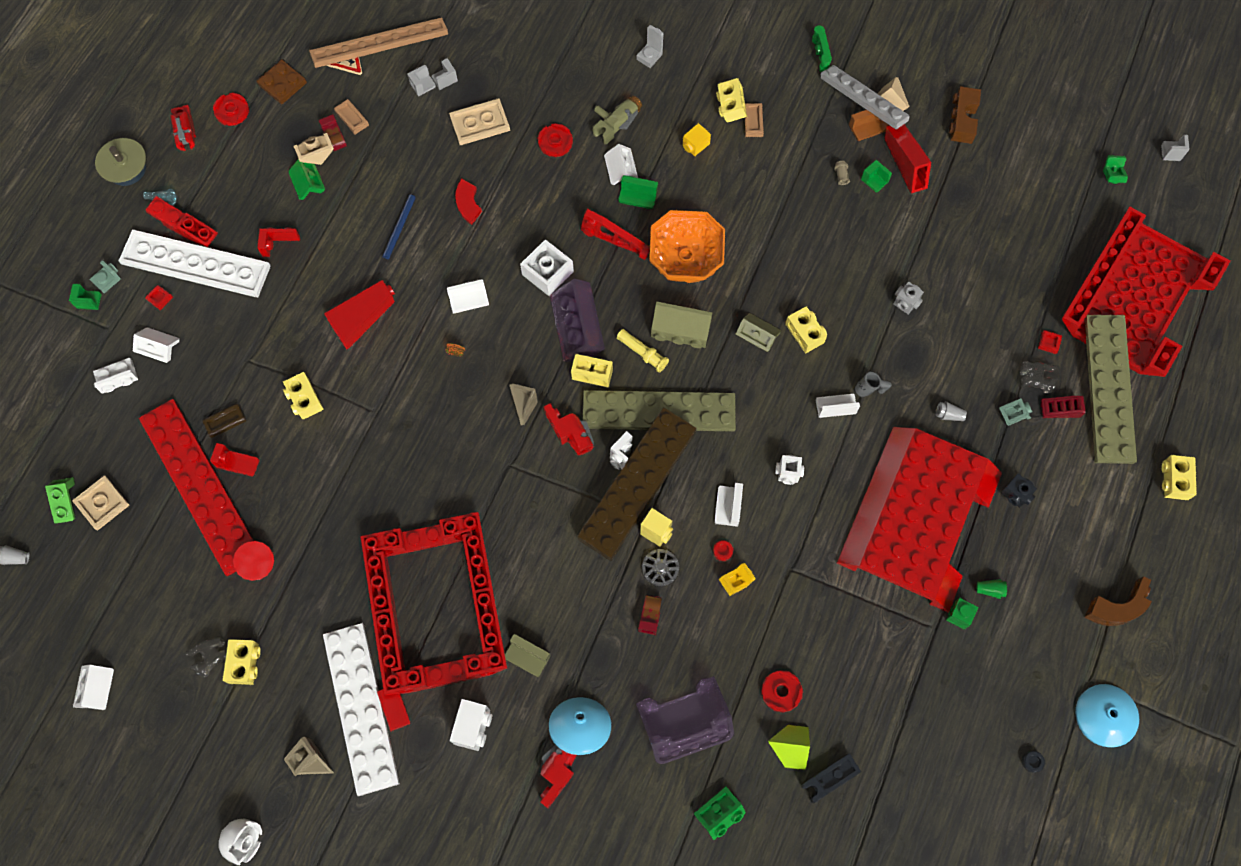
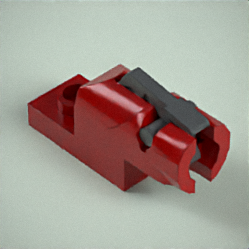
M185 105L171 109L172 130L176 147L179 150L186 151L185 144L189 143L190 148L193 149L196 133L190 107Z
M551 404L544 406L545 415L562 445L568 442L577 455H583L594 448V441L586 421H580L573 413L561 418L557 408L553 409Z
M556 744L542 757L543 766L540 774L553 784L551 788L547 787L540 796L542 798L540 803L547 808L550 807L574 775L568 769V766H572L577 756L561 750Z

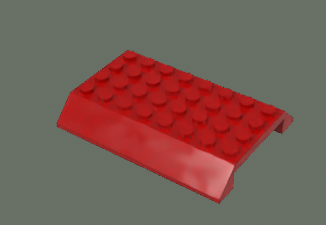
M1129 207L1062 317V320L1073 337L1086 343L1085 317L1087 315H1125L1129 368L1138 374L1165 377L1180 352L1182 345L1167 337H1164L1162 340L1161 338L1189 289L1214 290L1228 267L1230 260L1215 252L1208 258H1205L1144 225L1142 222L1146 215Z
M893 427L837 564L856 571L857 568L930 599V605L949 612L963 577L949 564L972 502L974 501L989 507L1002 472L989 459L916 428Z

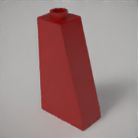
M905 124L898 129L890 125L886 126L885 141L910 193L927 189L931 168L930 159Z
M383 280L324 313L346 350L395 302L392 296L395 294L390 285L386 286Z

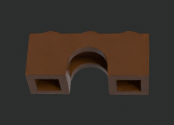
M960 86L958 93H954L952 104H955V108L951 112L953 123L951 122L949 133H952L951 141L973 143L977 134L978 119L970 118L966 114L976 113L980 105V89Z

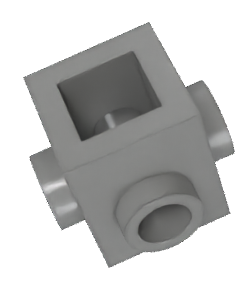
M910 282L905 287L901 285L895 293L897 298L894 305L909 315L913 308L917 309L922 303L921 297L924 292L917 285Z

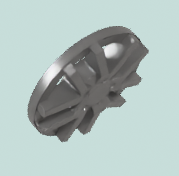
M657 549L648 553L644 558L642 572L646 580L651 584L665 586L676 579L679 572V563L675 555L668 550ZM657 553V559L651 557V555ZM660 553H665L664 559H660ZM667 555L673 558L672 560L666 561ZM647 559L653 561V565L646 563ZM675 563L676 567H669L668 564ZM645 566L651 568V570L647 573L645 570ZM669 571H675L673 577L671 576ZM654 572L656 575L653 579H650L648 576ZM667 574V576L670 578V580L666 582L663 577V575ZM660 576L662 582H656L655 580Z

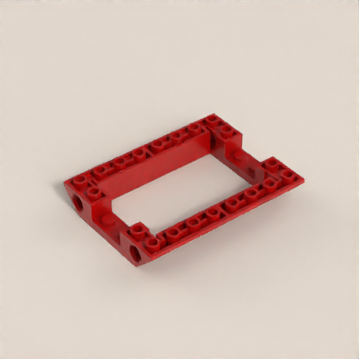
M479 512L439 520L440 525L402 532L398 528L361 536L385 695L421 691L490 676L507 669ZM463 541L484 654L463 656L462 660L429 667L419 665L410 667V670L405 671L388 557Z

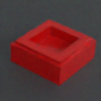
M159 285L145 297L148 302L159 310L173 298L171 294Z
M1044 330L1038 349L1057 354L1062 335Z

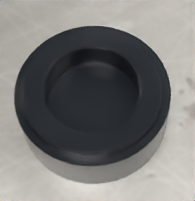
M1030 751L1023 755L1022 765L1028 772H1040L1045 766V759L1041 753Z

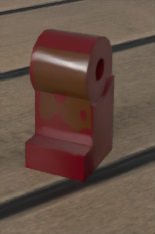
M333 114L319 120L324 134L327 133L334 148L333 151L347 146Z
M646 595L638 632L656 635L662 597Z

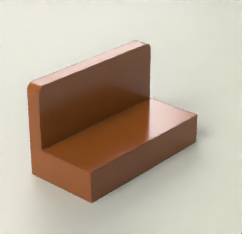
M868 110L853 114L849 122V126L857 141L886 132V126H888L886 122Z

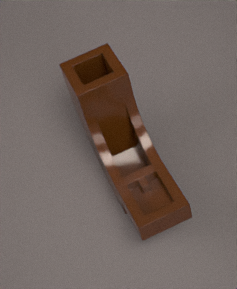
M1143 576L1136 580L1125 604H1115L1100 596L1092 599L1085 618L1106 626H1118L1136 619L1148 609L1152 602L1146 599L1151 590V587H1149L1151 579Z

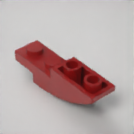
M157 196L146 208V212L161 221L164 226L204 247H208L218 234V232L188 213L184 214Z

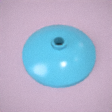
M1099 684L1084 691L1077 701L1075 713L1078 726L1082 733L1093 743L1103 747H1118L1129 742L1136 734L1139 726L1138 709L1133 699L1124 690L1109 684ZM1111 710L1115 712V717L1110 715Z
M583 697L571 698L559 704L552 712L549 720V733L553 742L561 750L574 755L590 754L600 749L607 742L611 733V719L607 710L597 701Z

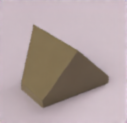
M510 384L520 424L525 425L538 403L536 390L530 387Z
M302 737L284 758L294 776L334 773L313 740L307 737Z

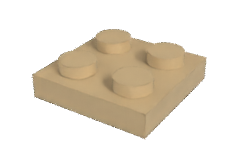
M103 476L72 500L97 531L129 506L128 502L106 476Z

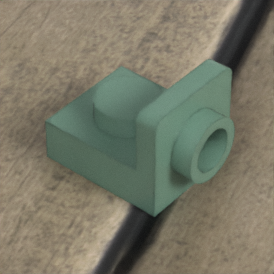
M102 260L100 264L103 268L90 278V281L105 293L121 278L116 274L118 270L111 263L107 265Z
M1021 398L1000 407L1008 426L1027 418L1028 420L1031 418L1029 414L1032 412L1028 402L1024 403Z

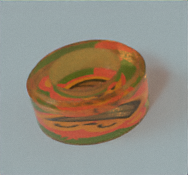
M448 343L445 351L450 355L463 356L465 348L457 344Z

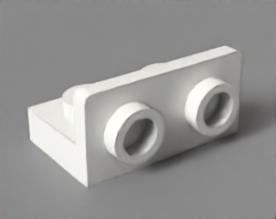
M130 358L93 371L96 379L94 385L101 393L111 392L117 387L127 386L138 380L133 361Z
M627 431L610 450V462L617 469H623L628 461L627 455L631 452L632 435Z

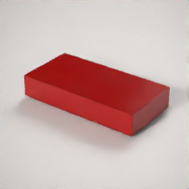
M384 689L377 691L390 732L409 725L410 720L401 695H385Z

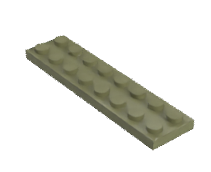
M1087 315L1085 317L1095 463L1134 464L1137 462L1125 315Z
M584 391L583 421L587 422L589 429L649 430L664 407L696 427V431H735V393Z

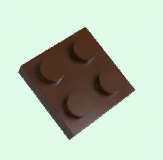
M280 60L257 80L258 85L281 105L307 83L304 77L283 60Z

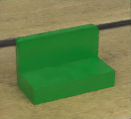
M298 159L289 170L290 178L300 200H304L309 192L322 193L325 190L315 164L300 162Z
M623 175L619 203L653 209L658 192V182Z

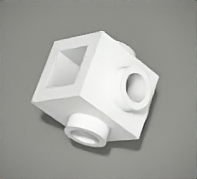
M782 455L780 463H776L775 474H779L778 481H783L784 484L789 485L798 483L799 478L804 475V466L801 465L802 457Z

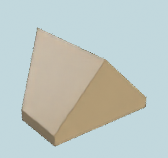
M897 77L877 93L902 111L909 107Z
M327 133L322 136L309 137L298 146L294 145L300 162L322 165L334 149Z

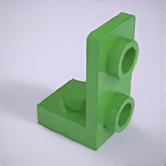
M73 477L53 480L45 486L54 523L68 522L75 519L68 490L75 485Z

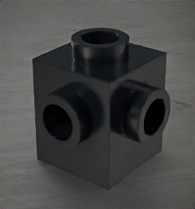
M1017 474L1001 493L1007 497V500L1012 505L1020 508L1023 504L1029 505L1036 497L1033 493L1037 488L1029 479Z

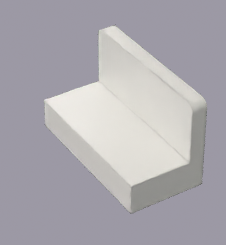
M618 144L604 155L612 185L620 182L623 175L638 178L631 148Z
M483 280L447 288L453 314L489 305Z
M145 328L134 334L133 352L167 363L171 360L172 346L179 343V338Z
M854 394L816 398L819 418L856 414L860 407V404L855 401Z
M735 483L734 487H718L715 524L738 527L743 484Z
M94 665L82 666L73 707L105 710L114 670Z

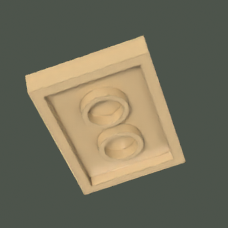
M500 99L449 113L460 145L510 131Z

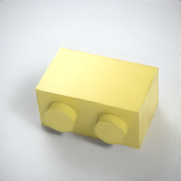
M652 508L641 523L640 535L661 547L663 542L667 543L672 536V520Z

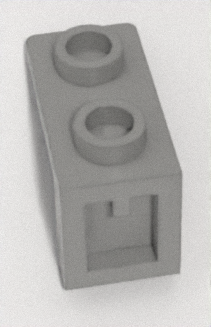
M649 25L647 27V45L637 54V60L651 68L663 54V33L660 29Z

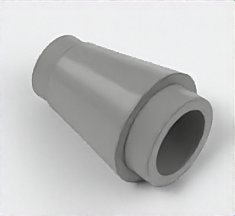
M946 401L944 403L940 402L936 409V417H940V420L964 421L967 414L966 410Z
M7 545L4 547L0 546L1 565L28 563L30 557L28 552Z

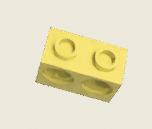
M736 78L718 84L719 91L716 94L718 101L721 102V106H719L721 117L724 116L726 122L747 117L743 87L739 79Z
M807 306L788 316L785 324L805 354L824 344L827 337L825 328L818 324L815 314L809 311ZM798 320H804L806 324H802ZM810 334H813V335H815L817 338H815V339L810 338L809 335H810Z
M575 354L571 369L572 380L609 387L613 372V362Z
M304 372L283 382L286 387L283 391L288 400L292 399L293 404L291 408L295 415L299 414L302 419H305L324 410ZM302 386L299 391H294L295 388ZM309 402L306 407H302L303 403Z
M1171 455L1162 463V472L1164 473L1162 490L1164 491V497L1189 500L1196 495L1195 458Z
M228 640L223 675L224 682L253 685L254 679L257 678L258 674L256 660L260 657L258 643L253 640ZM248 647V653L241 657L242 649ZM241 668H245V674L242 677H238V671Z

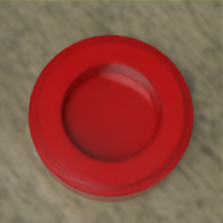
M718 541L714 545L713 554L717 560L727 561L733 554V547L728 541Z

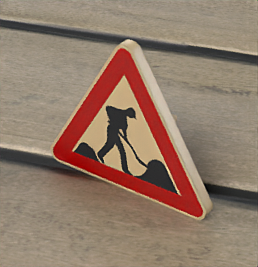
M359 57L327 65L354 74H362Z

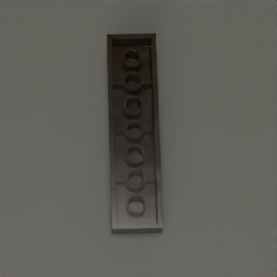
M663 407L577 536L578 540L609 561H612L695 435L696 427Z

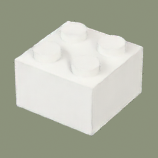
M547 240L543 241L520 264L522 275L548 296L574 272L573 261Z
M462 699L450 742L457 746L479 751V748L485 744V728L490 726L492 720L490 709L486 705Z

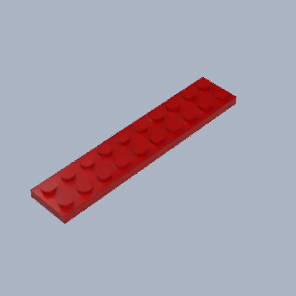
M171 399L141 416L139 420L220 567L228 577L236 572L233 565L235 551L245 542L254 540L176 401Z

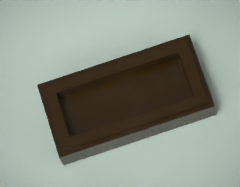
M235 404L202 421L209 436L214 438L246 422L240 406Z

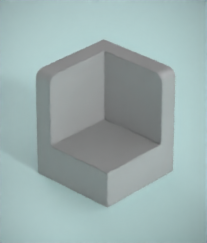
M448 58L441 61L443 70L432 75V79L439 90L458 81L456 71Z
M426 65L407 74L410 85L418 96L436 87L429 76Z
M1183 135L1178 142L1164 141L1161 145L1163 160L1181 161L1189 151L1188 135Z

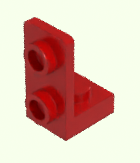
M272 227L260 229L258 250L262 257H270V250H273V241H300V236L296 229L290 227L284 229Z
M216 443L210 462L216 468L253 477L259 459L229 451L225 445Z

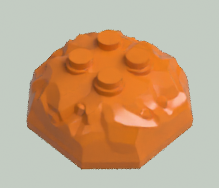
M670 210L651 225L650 262L667 280L685 281L687 283L699 282L712 276L724 264L725 229L708 212Z

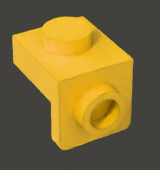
M742 563L737 569L723 575L719 581L729 596L750 585L755 580V577L748 566Z

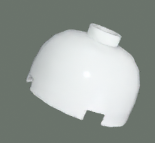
M237 819L230 822L222 830L219 838V850L222 856L236 865H241V862L247 863L250 861L261 843L257 842L259 834L262 835L261 826L248 819Z

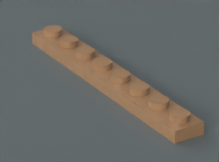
M438 18L309 51L314 66L317 68L448 35V31L443 19Z

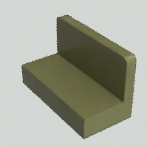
M749 313L743 318L736 335L768 352L776 337L781 333V330Z
M514 634L510 640L511 645L505 654L506 660L539 677L551 657L550 653Z

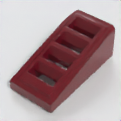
M1083 396L1040 400L1043 418H1081L1085 414ZM1049 404H1052L1053 412H1050ZM1057 404H1060V411H1059V412H1058ZM1066 404H1068L1069 411H1066Z

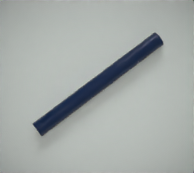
M413 195L408 196L384 251L383 258L389 259L416 199Z

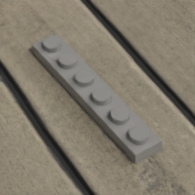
M835 65L821 73L822 80L893 128L898 129L909 121L907 113Z

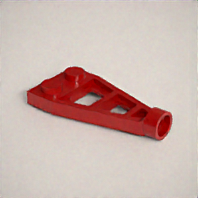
M587 209L581 231L590 237H598L621 248L638 253L640 258L646 260L650 252V246L605 217ZM601 226L613 232L614 236L602 232Z

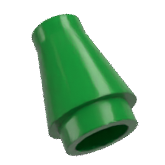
M1002 579L977 581L976 592L1001 599V597H1006L1007 581H1002Z

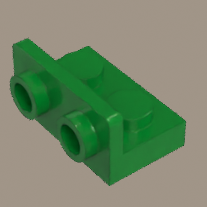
M725 787L696 811L694 815L707 830L711 838L715 840L717 837L723 836L731 825L741 821L746 812L742 804Z

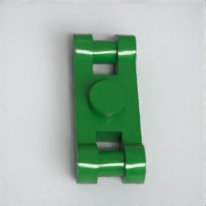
M818 25L814 29L812 42L816 44V55H819L821 62L819 71L822 73L830 67L832 57L825 29L823 26Z

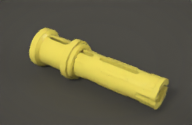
M625 329L618 333L617 339L643 357L645 363H650L657 368V372H661L668 364L669 359L667 357H662L656 352L655 348L647 347Z

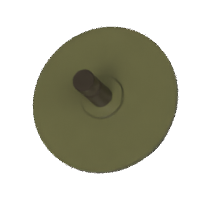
M128 138L115 139L106 143L99 150L95 159V167L99 175L107 181L121 186L132 185L138 182L145 174L146 153L143 147L135 140Z

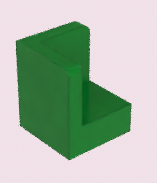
M875 160L864 170L861 180L877 193L889 183L892 173L879 161Z
M73 284L69 301L77 309L98 310L102 294L98 291H86L80 284Z

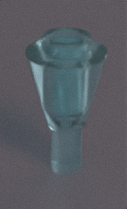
M173 189L143 193L144 199L153 200L157 196L172 206L177 201V195Z

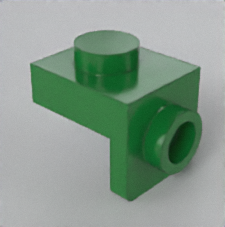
M1109 155L1107 157L1103 172L1108 182L1113 184L1127 182L1128 175L1124 169L1125 156Z

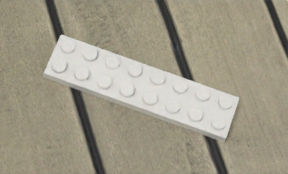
M132 230L119 259L122 265L257 298L270 269L269 262L137 230Z
M361 623L323 634L357 796L400 784L385 716L377 695L379 689L364 624Z

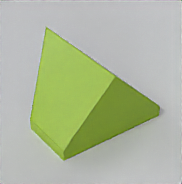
M787 725L768 742L785 768L806 770L810 749L809 727Z

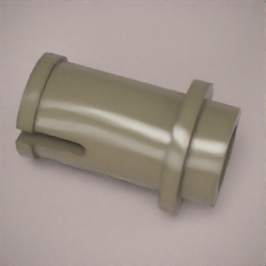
M845 161L837 162L834 170L837 171L838 184L846 185L850 182L847 171L848 164Z

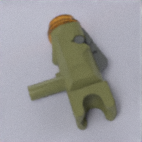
M636 96L629 97L626 101L619 104L612 113H607L598 105L594 111L605 120H600L593 127L594 136L598 137L600 134H603V143L608 144L618 130H626L642 107L641 101Z

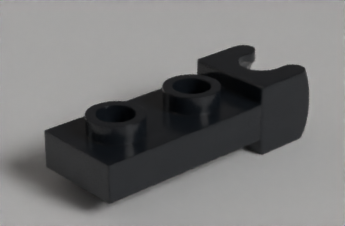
M848 754L803 783L801 787L803 789L808 787L815 789V795L810 799L811 803H815L861 773V770L852 756Z

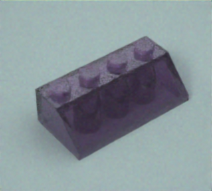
M573 279L550 295L563 360L565 362L573 361L575 354L593 357L604 350V342L590 282Z

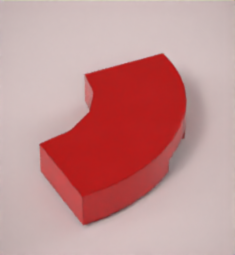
M461 179L456 189V204L461 216L472 225L482 212L474 200L477 187Z

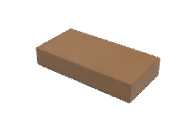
M348 99L334 108L337 115L354 134L369 126L368 121Z
M745 103L747 117H745V137H763L762 103Z

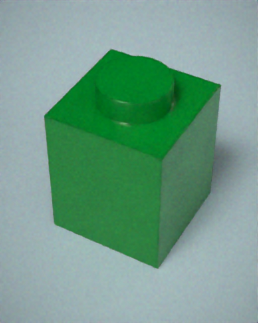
M959 598L953 603L946 621L965 630L971 625L978 607Z

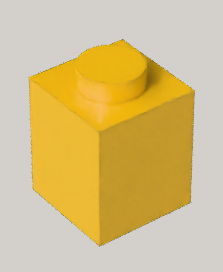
M698 123L683 136L684 149L696 156L710 144L711 134Z

